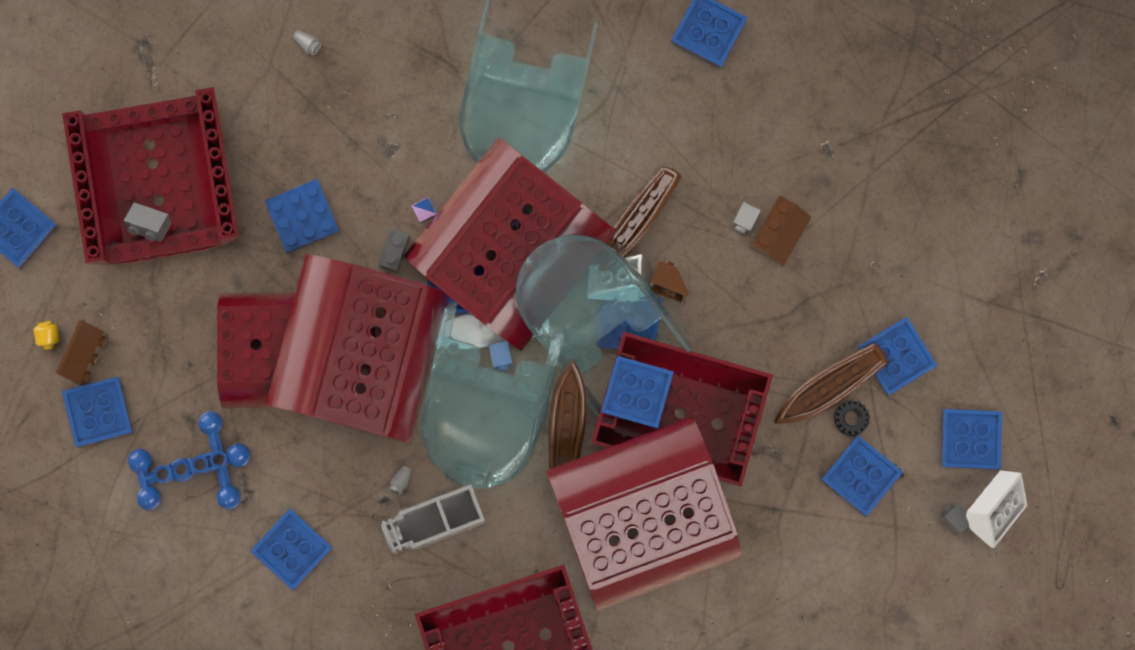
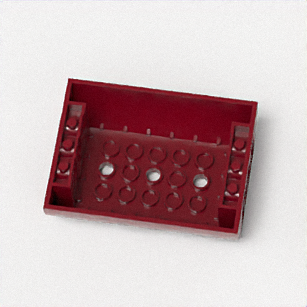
M295 292L221 293L219 295L217 303V388L222 408L271 407L265 404ZM375 326L370 329V334L375 337ZM260 340L262 343L261 348L253 350L251 348L252 341ZM363 364L360 367V372L363 375L368 374L369 366ZM358 383L355 386L356 393H363L364 385L362 383Z
M623 332L616 358L620 356L673 371L658 429L693 416L719 481L742 487L773 374ZM601 407L591 444L609 448L657 430V428L601 413ZM678 408L686 411V416L682 419L675 416V411ZM714 419H720L723 422L721 429L713 428L712 421Z
M564 564L415 614L426 650H503V644L506 641L513 642L514 650H592ZM549 629L551 631L550 639H541V630Z

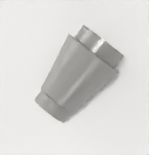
M300 30L294 33L293 40L307 54L315 55L321 48V42H319L318 38Z
M401 466L389 483V491L403 496L404 492H407L412 470Z

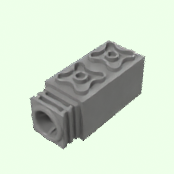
M470 484L399 511V515L395 516V519L392 520L390 518L387 522L382 521L381 527L391 553L398 554L397 552H403V549L407 548V550L412 549L415 551L486 524Z

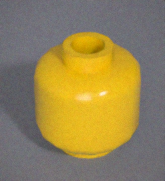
M52 321L39 322L33 329L36 345L43 346L44 350L55 348V344L60 342L58 326L52 323Z

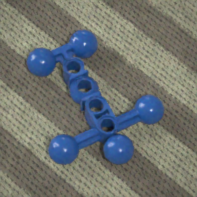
M215 411L204 412L198 420V426L204 434L208 435L211 448L210 453L198 455L193 459L178 458L171 464L168 463L167 466H157L152 472H148L152 464V457L147 450L136 449L129 454L128 466L133 472L137 473L140 490L137 494L138 505L144 510H153L160 504L161 494L159 490L152 487V483L185 482L192 476H197L196 473L207 474L216 471L220 490L216 495L218 505L226 510L236 508L240 503L241 494L236 487L231 485L227 466L228 464L234 467L245 466L251 457L249 448L244 444L235 443L228 448L225 454L219 435L223 425L222 418ZM218 455L224 456V462L221 465L215 464V458ZM199 460H204L206 464L202 470H197L196 463ZM180 465H186L187 467L183 475H179L177 472ZM161 470H167L168 476L164 480L158 477Z

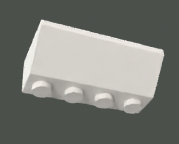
M1000 470L966 512L970 529L992 548H995L1027 507L1022 474Z

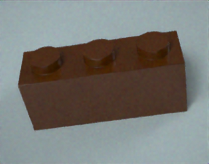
M779 195L750 248L784 266L811 216L795 203Z
M659 261L649 291L685 305L689 292L678 268L674 267L675 264L670 261Z
M79 320L56 373L81 386L84 383H88L92 374L90 372L92 365H96L99 359L98 352L106 344V333Z

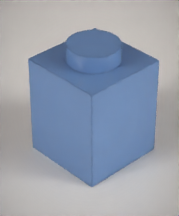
M508 342L490 344L489 350L493 368L498 369V372L509 370V366H512Z

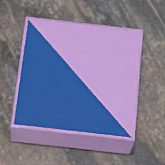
M429 197L411 205L420 223L437 214Z

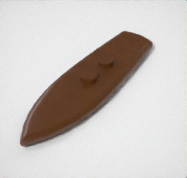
M663 166L625 209L613 226L617 232L602 249L599 271H604L622 260L647 234L682 178L676 170Z
M873 343L830 365L808 379L786 400L775 419V424L801 422L813 418L837 405L888 364L884 351L876 343Z
M571 359L562 371L553 391L548 431L549 469L580 458L587 404L584 381L574 359Z

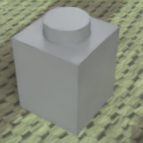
M743 202L732 224L735 226V230L742 234H745V232L750 233L761 210Z

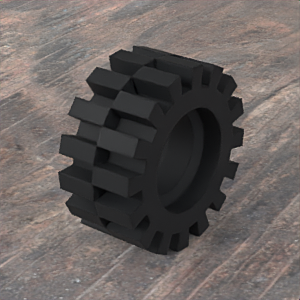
M854 400L841 404L834 415L836 428L842 434H847V436L861 434L869 425L870 420L869 411L865 408L866 406ZM849 411H855L859 415L858 424L848 425L845 421V414Z

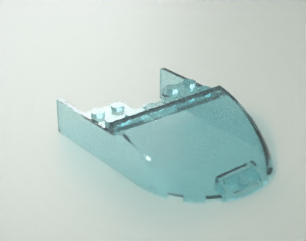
M485 0L459 115L460 133L464 145L471 157L478 162L499 136L541 171L545 172L559 161L571 141L600 22L594 23L586 58L558 53L553 57L550 69L513 61L515 45L512 41L485 33L492 0Z
M566 235L551 239L540 245L528 256L519 272L516 284L519 312L528 328L562 371L571 359L575 360L581 375L599 363L602 359V351L596 344V341L625 320L635 331H643L662 318L688 353L692 351L691 341L647 285L646 280L620 253L600 240L582 235ZM584 384L586 403L598 417L601 405Z
M453 301L444 308L422 416V439L425 441L430 459L435 466L437 465L445 473V476L464 486L471 484L472 488H490L502 485L513 479L525 467L533 452L550 404L549 397L563 332L559 331L551 339L546 365L523 360L517 365L514 376L480 366L481 352L477 346L451 338L457 302Z

